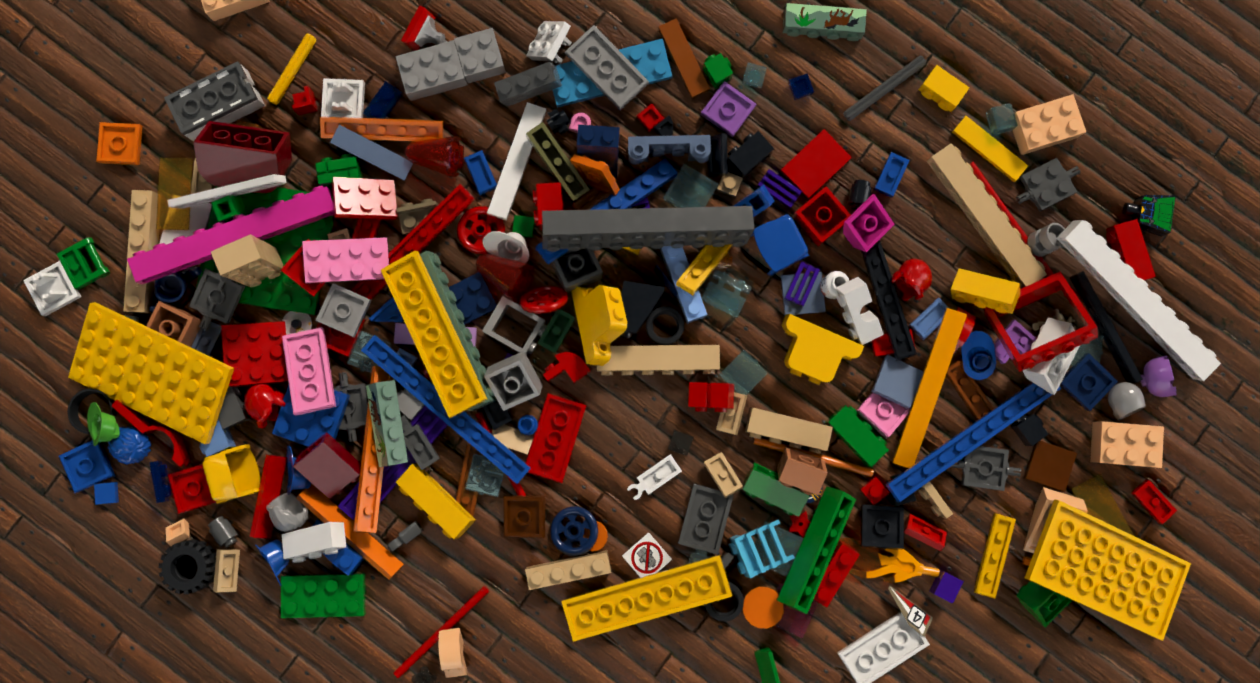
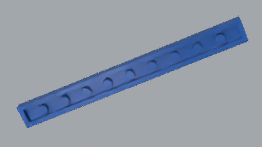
M374 335L361 350L516 484L531 469L530 466L465 411L449 418L434 384L379 337Z
M1033 382L891 480L886 484L887 488L895 500L901 502L1053 394H1050Z

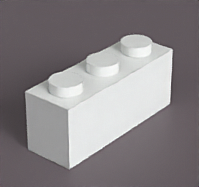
M327 522L282 534L284 559H293V563L306 561V557H309V559L320 558L322 553H325V555L338 553V549L346 548L344 522Z

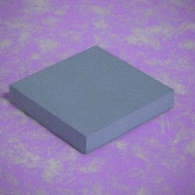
M822 272L818 273L803 307L784 299L795 274L780 276L784 316L786 314L803 315L826 312L824 295L820 289ZM805 273L800 274L791 297L794 298ZM809 273L798 298L799 301L802 300L813 273Z
M886 355L871 392L909 409L913 403L923 371L900 360L896 361L890 355Z

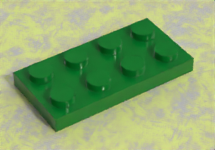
M365 573L351 574L349 576L347 574L281 576V618L352 617L366 615Z

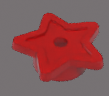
M807 511L801 513L799 517L794 514L790 515L792 524L788 529L789 532H798L802 538L805 537L811 523L808 520Z

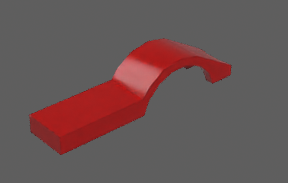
M119 400L112 404V407L141 433H153L156 430L166 433L174 445L172 460L180 467L183 464L188 466L191 463L184 439L178 431L167 426H154L142 414L125 406Z

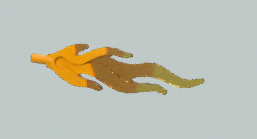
M840 538L841 541L856 549L860 554L855 565L864 570L859 571L851 568L849 572L858 577L876 578L894 573L883 580L887 583H897L914 576H922V574L939 576V569L924 566V564L919 563L904 549L880 548L893 554L892 556H884L870 547H860L861 541L857 539ZM793 541L785 546L786 548H800L802 541Z

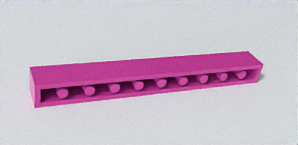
M318 186L313 188L310 193L293 195L291 200L285 202L284 200L276 201L269 208L260 207L253 210L252 214L235 216L233 221L227 223L224 221L218 222L211 229H199L194 231L191 236L174 238L172 243L157 244L153 246V250L135 252L132 254L133 257L127 259L135 282L143 285L213 259L211 251L250 234L263 241L334 215V203L328 187Z

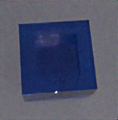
M808 73L788 80L794 100L814 93Z

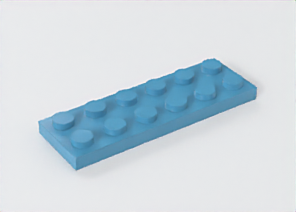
M663 39L619 49L649 81V84L672 79L673 76ZM572 61L555 65L562 84L561 87L553 89L557 108L605 96Z

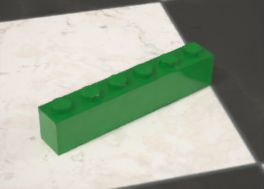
M826 486L777 601L802 613H808L856 502L854 497L844 491Z

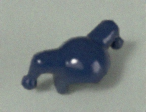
M192 266L156 279L154 283V303L149 307V311L153 313L158 301L170 303L182 298L187 291L188 284L197 278L198 275H201L202 268Z

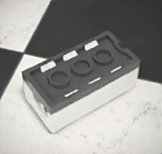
M238 61L164 97L180 132L192 141L197 138L208 121L230 124L265 106L259 92L253 87L255 84L248 70Z

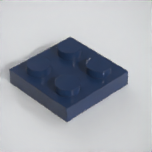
M481 272L449 287L450 291L455 294L457 308L464 315V325L494 311L497 306Z
M1085 353L1065 374L1060 385L1087 411H1091L1118 381L1089 353Z

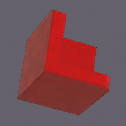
M304 86V92L292 94L294 100L292 110L298 115L318 111L314 92L309 86Z

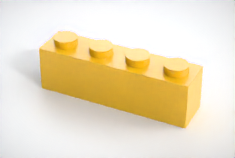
M411 464L396 481L400 486L399 490L405 496L409 495L414 500L413 504L418 509L424 510L432 523L435 525L439 524L443 528V534L449 539L460 538L476 521L425 470H421L418 464Z

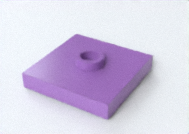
M724 81L702 110L701 115L728 135L734 137L757 104Z

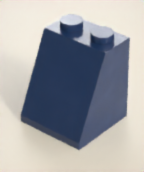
M578 124L577 155L587 156L591 160L605 162L609 166L613 177L617 179L620 127Z

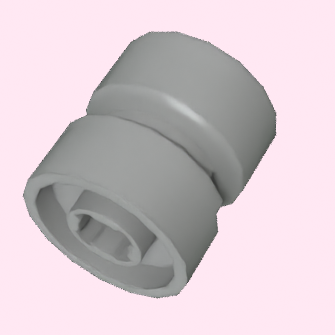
M1051 223L1031 233L1028 237V246L1032 249L1033 254L1042 257L1063 248L1064 246L1056 238L1065 228L1059 223Z

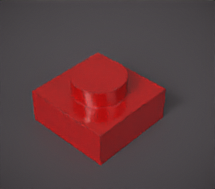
M876 476L859 489L872 505H875L890 493Z

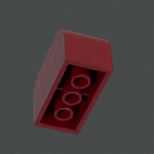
M208 121L193 142L200 175L208 183L217 187L272 174L284 176L292 162L289 132ZM277 186L251 193H269L274 191Z

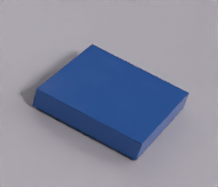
M93 440L59 455L74 493L81 492L94 484L115 476L101 442L94 446Z

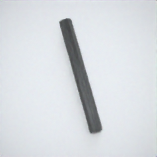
M918 56L848 108L843 113L844 117L851 121L925 66L927 62L924 57Z

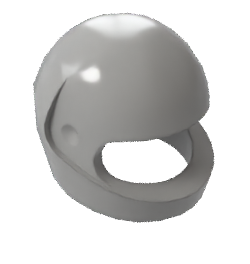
M1118 383L1108 393V403L1117 420L1124 419L1146 407L1142 391L1132 383Z

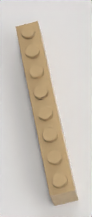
M949 144L933 155L927 163L1012 280L1020 283V289L1045 277L1047 274L1044 265L1035 259L1032 255V249L1021 240L1019 231L1011 226L1008 222V216L997 207L995 198L986 192L984 183L973 174L971 165L965 163L962 159L960 150Z

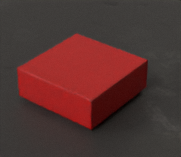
M650 104L636 115V118L648 132L664 120V117L653 104Z

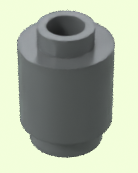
M223 516L209 523V532L220 547L225 546L228 548L237 542V532Z

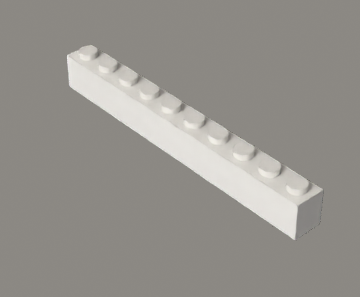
M1085 220L1072 221L1056 239L1192 379L1205 381L1221 364L1216 359V354L1204 347L1203 341L1188 330L1189 326L1185 322L1178 320L1174 310L1165 306L1158 294L1151 292L1147 282L1138 278L1130 265L1124 264L1120 259V254L1106 245L1107 241L1092 230L1093 227Z

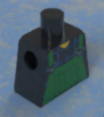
M1142 195L1134 200V204L1125 203L1122 213L1132 216V220L1138 219L1141 230L1162 237L1171 233L1176 196Z

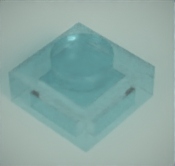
M748 62L742 84L762 88L767 67Z

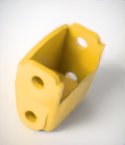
M250 444L227 449L204 458L203 469L211 497L216 501V504L260 491V472L256 459L250 449Z

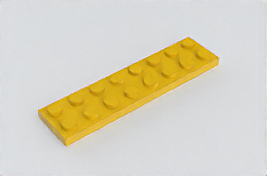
M413 251L382 268L381 272L448 417L452 418L487 400L419 252Z
M717 555L568 598L561 602L574 642L732 597V592L721 556Z

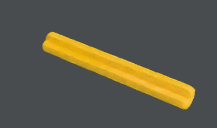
M307 33L267 97V100L274 105L279 104L314 46L316 38L311 34Z

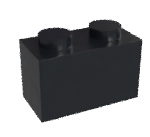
M759 131L754 135L750 133L744 138L742 146L739 148L735 146L728 153V164L743 179L774 151L773 146Z

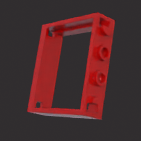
M1057 272L1020 289V296L1014 311L1062 290L1085 327L1020 355L998 319L1008 313H999L995 309L984 308L985 317L1018 372L1027 368L1032 369L1043 361H1050L1059 354L1071 352L1075 347L1089 344L1090 341L1098 338L1097 325L1061 272Z

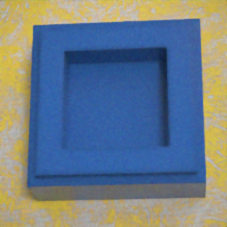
M118 482L94 484L95 505L119 502Z

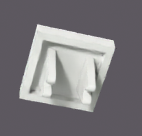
M544 21L539 26L534 41L530 43L526 56L531 60L562 63L563 59L557 55L561 44L564 46L571 45L572 42L565 37L571 26L563 21Z
M323 78L321 116L363 118L364 80Z
M60 261L23 280L42 316H47L81 298L79 291L74 289Z

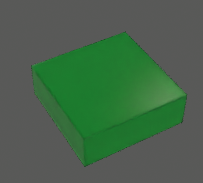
M514 215L512 232L519 233L525 238H533L534 217Z

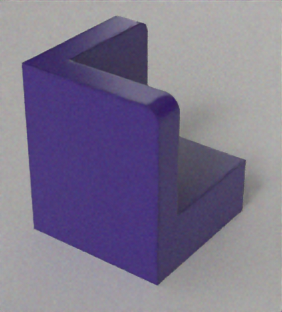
M939 570V576L935 578L929 592L953 603L964 581Z

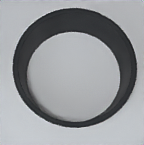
M85 389L73 396L68 405V419L71 425L79 432L90 434L89 429L81 423L78 416L79 405L88 395L94 393L103 394L110 404V415L116 418L117 411L112 407L114 400L97 389Z

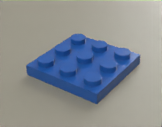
M288 384L283 399L286 406H281L272 434L308 447L326 432L336 440L350 395L334 389L336 407L295 416L293 414Z

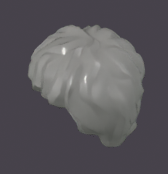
M285 493L278 496L266 507L273 525L284 532L301 527L308 519V509L292 493L290 495Z

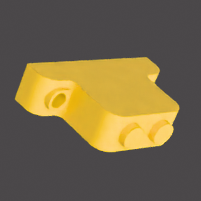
M598 285L594 289L576 287L571 293L586 364L604 366L611 358V342L622 335L627 329V318L621 292L618 288Z
M786 314L782 322L784 333L793 337L784 359L785 366L791 369V374L801 377L803 374L809 377L808 381L820 385L821 382L832 381L842 358L851 361L852 358H858L863 351V345L792 314Z

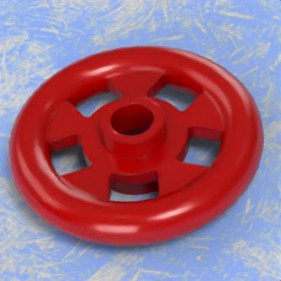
M478 206L471 208L461 216L458 222V239L463 247L470 252L476 254L489 253L484 248L482 240L491 232L490 224L496 223L497 231L505 233L503 219L488 215L489 207ZM478 215H487V220H478ZM468 220L474 222L471 230L465 228ZM480 226L484 227V231L482 233L477 232V229ZM470 235L477 239L474 244L467 239Z
M555 286L538 287L526 292L521 297L520 306L523 310L530 313H549L563 307L568 301V294L562 288Z

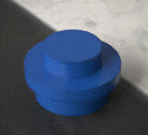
M524 415L519 419L518 429L522 434L532 435L537 431L538 422L534 416Z

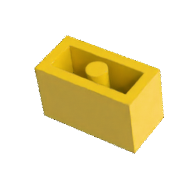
M936 65L918 90L921 91L925 98L937 102L941 109L952 112L970 87Z

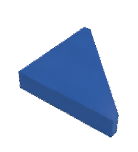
M393 297L369 318L372 322L405 323Z

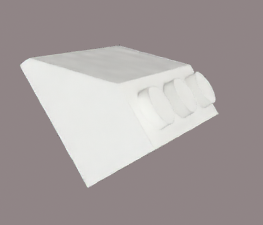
M1048 317L1045 324L1041 326L1039 336L1032 343L1030 350L1075 331L1072 323ZM1080 346L1075 347L1071 352L1059 354L1050 361H1043L1032 369L1027 368L1023 370V373L1028 380L1050 394L1055 395Z

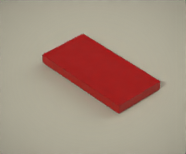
M547 394L538 422V428L526 460V464L531 467L528 473L563 483L587 405Z

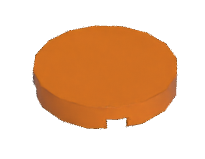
M769 587L752 589L745 596L743 613L746 620L757 628L767 629L775 626L784 614V604L777 601L779 593Z

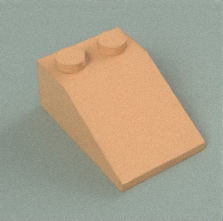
M1043 487L1034 508L1023 547L1024 551L1034 553L1054 499L1087 513L1088 510L1084 500Z

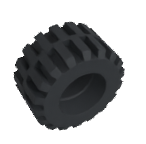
M196 539L172 545V547L165 551L167 554L161 556L163 563H159L158 568H162L159 576L164 577L162 583L164 585L168 584L169 587L167 589L170 591L176 590L175 593H184V595L208 587L209 583L214 581L216 552L212 553L214 548L211 545L206 546L207 542H199ZM185 555L193 557L197 563L198 569L194 578L187 577L182 571L181 563Z

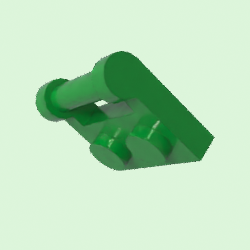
M92 237L85 238L57 253L64 270L76 290H80L110 274L108 267L104 266L94 247L95 242ZM85 248L97 269L93 273L81 252Z

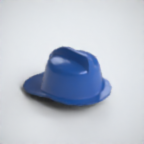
M983 331L971 332L961 347L963 368L965 373L972 379L983 380L991 376L996 369L995 345L993 339Z
M288 446L286 453L288 471L287 494L290 495L291 490L310 488L311 482L293 467L296 458L293 457L292 449Z
M274 540L260 548L255 545L271 566L282 587L277 576L289 563V559H284L282 543L279 540Z

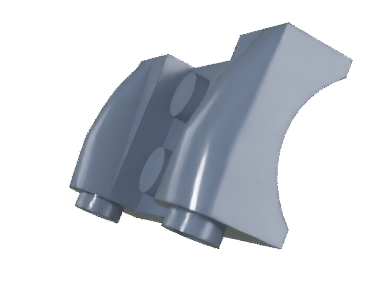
M710 135L628 137V162L633 165L648 162L649 154H652L654 157H662L664 154L684 156V153H688V161L705 163L708 161L711 152Z

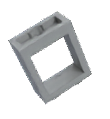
M502 296L482 332L519 353L524 351L527 356L528 353H533L537 346L535 343L537 337L543 336L547 326H545L546 321L534 313L523 310L520 305ZM509 306L538 322L523 348L495 333Z

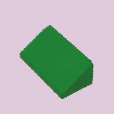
M771 649L756 650L754 654L762 683H780Z

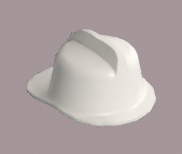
M493 231L488 233L483 239V246L486 251L507 263L520 266L529 259L526 240L519 233L510 232L506 234L500 231Z

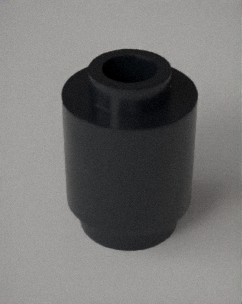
M855 180L854 184L851 185L848 204L852 206L851 209L857 210L870 197L872 188L869 181Z

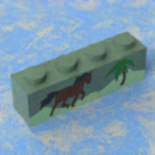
M787 3L784 9L783 33L792 37L807 35L809 38H818L819 36H824L831 40L847 38L849 41H858L865 34L867 9Z
M395 380L366 385L379 467L407 463V452Z

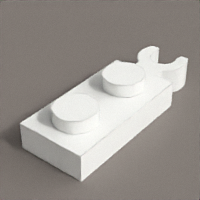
M670 454L639 475L637 479L640 483L629 485L627 490L636 488L638 494L633 499L637 500L641 497L644 490L649 495L682 472V470Z

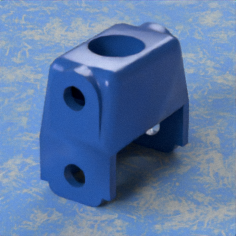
M789 214L755 228L751 237H755L762 257L772 269L768 272L769 276L809 256L808 248L793 218Z

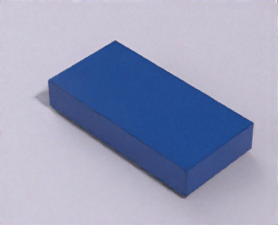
M481 150L465 157L464 160L479 195L496 189L497 183L483 151Z

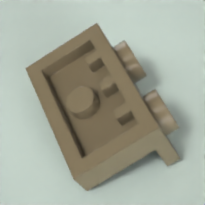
M424 199L420 204L404 203L401 204L400 208H396V212L399 214L402 234L408 235L439 204L433 201V199Z

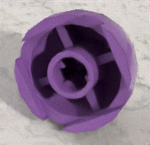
M1167 355L1148 361L1144 366L1143 375H1141L1143 378L1141 380L1142 387L1146 386L1149 393L1157 397L1176 396V386L1173 387L1172 385L1174 376Z

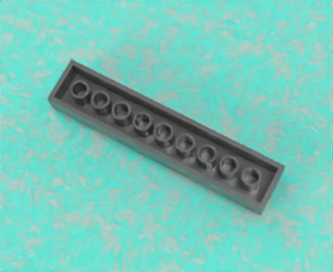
M752 206L542 211V248L550 252L559 251L560 249L578 251L581 248H589V250L593 251L600 250L601 248L619 250L622 247H630L631 249H641L643 247L660 249L663 246L682 248L690 245L694 248H700L704 245L722 247L728 244L740 247L748 243L754 231Z

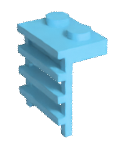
M775 520L741 536L735 535L729 538L731 543L728 545L731 553L737 556L739 562L736 564L741 575L744 574L745 577L753 578L760 573L776 568L778 565L787 563L795 558L793 554L786 557L774 529L775 525L780 524L779 520ZM766 529H769L781 558L776 562L762 532ZM758 534L770 563L769 565L763 566L752 540V535Z

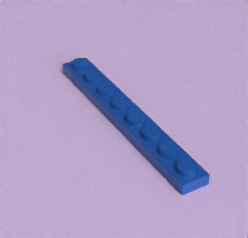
M665 158L620 188L616 196L610 195L589 210L630 209L677 177L678 172ZM542 242L536 246V250L547 264H550L569 251L568 249H560L559 251L550 252L542 248Z

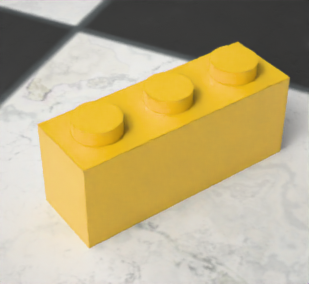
M959 268L951 287L952 299L960 303L968 302L975 304L979 308L987 307L995 309L999 313L1013 314L1020 296V283Z

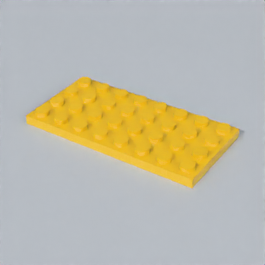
M93 302L88 307L68 378L90 389L100 390L109 398L115 401L119 400L125 406L206 445L211 442L234 368Z
M1054 499L1025 579L1163 641L1191 563L1073 506Z

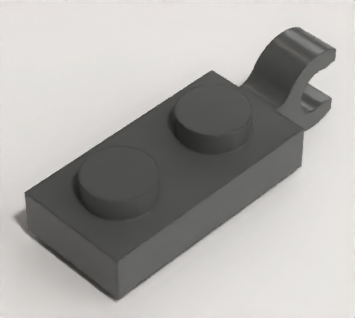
M403 415L401 421L402 428L405 431L403 433L405 445L420 469L424 470L438 461L440 457L419 424L412 426L409 418Z

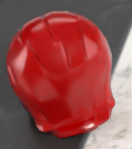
M909 259L893 274L892 283L904 293L903 301H908L913 296H915L916 300H921L924 297L923 293L931 286L932 272L923 260Z
M257 384L248 389L244 398V407L248 415L257 421L258 428H265L267 426V418L271 421L277 420L278 406H286V403L283 401L285 395L280 391H274L267 384Z

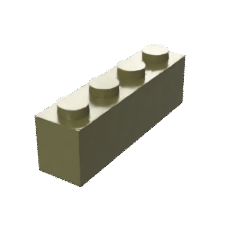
M543 122L526 133V138L556 181L561 182L563 191L572 203L589 192L590 189Z

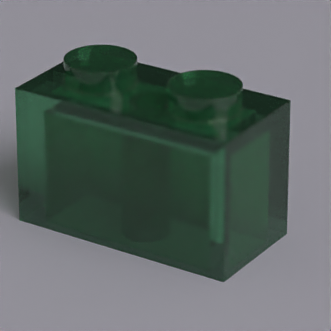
M561 309L556 310L537 344L557 355L574 326L576 318Z

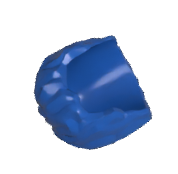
M134 426L119 427L120 436L108 442V449L111 455L118 462L126 465L139 463L144 460L151 451L149 437L145 433H141Z

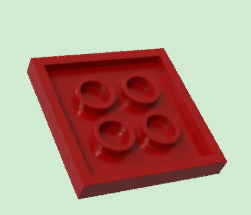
M285 321L221 325L223 361L234 368L228 387L289 382L282 336L286 335Z

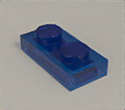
M385 81L363 114L368 118L386 119L403 93Z
M162 461L149 462L156 503L168 502V497L171 496V489L169 484L166 485L165 477L168 476L167 467L165 464L162 465Z

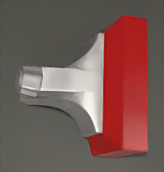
M422 6L418 7L401 39L413 51L419 50L426 43L438 45L448 42L445 40V34L437 32L435 28L436 17Z

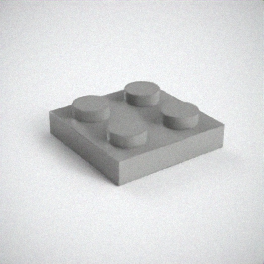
M333 283L316 321L355 337L372 300Z

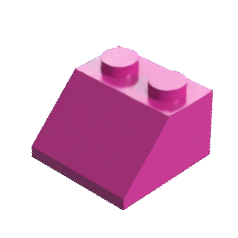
M872 194L844 222L843 234L853 248L867 252L895 224L877 197Z

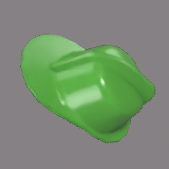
M96 402L91 403L87 414V424L93 439V445L97 446L99 442H109L113 438H118L120 431L115 416L101 412Z

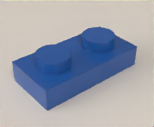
M891 152L874 190L892 198L910 160Z

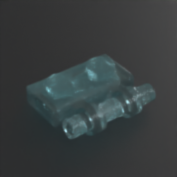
M715 270L712 277L718 279L719 282L718 284L709 282L702 296V301L737 318L746 301V298L739 295L741 291L749 294L752 287L745 284V281L741 279L738 281L728 276L729 273L727 272L722 273ZM724 284L735 287L734 292L723 288Z

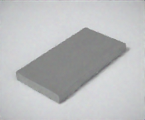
M595 25L565 51L567 57L619 110L623 109L649 84V81Z

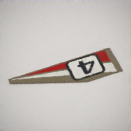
M889 586L888 590L908 625L925 637L933 617Z

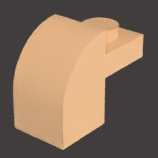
M460 628L439 631V659L441 670H444L446 678L467 675V667L463 656L464 642Z

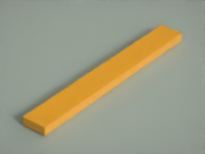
M947 307L945 309L892 460L894 464L910 468L915 464L967 317L965 313Z

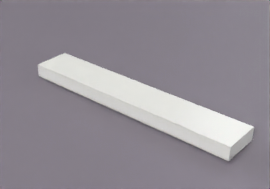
M527 102L487 211L488 215L507 221L533 146L526 138V133L543 122L546 108Z
M272 174L167 200L168 206L170 208L183 209L213 202L228 195L238 196L284 185L286 177Z

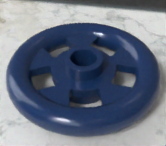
M578 506L567 507L554 517L550 528L551 539L555 547L563 554L580 556L587 553L596 543L598 525L594 516L588 510ZM578 515L585 518L583 524L576 521ZM568 517L570 522L564 527L561 521ZM574 527L578 529V533L576 535L572 533V529ZM585 528L590 529L589 538L583 537ZM564 532L567 538L564 542L559 537V534ZM572 541H580V547L572 548Z

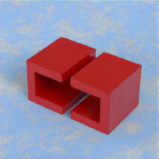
M689 382L688 407H694L696 412H707V408H715V412L727 413V409H734V384Z

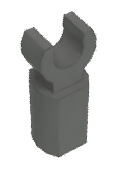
M415 521L401 531L399 537L390 542L388 546L394 551L402 544L409 543L424 530Z

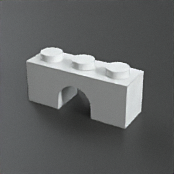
M856 277L836 287L839 294L836 296L837 301L844 308L845 312L842 314L846 323L850 325L848 331L851 338L864 345L884 335L878 317L870 310L860 314L863 306L872 302L867 284L859 277Z

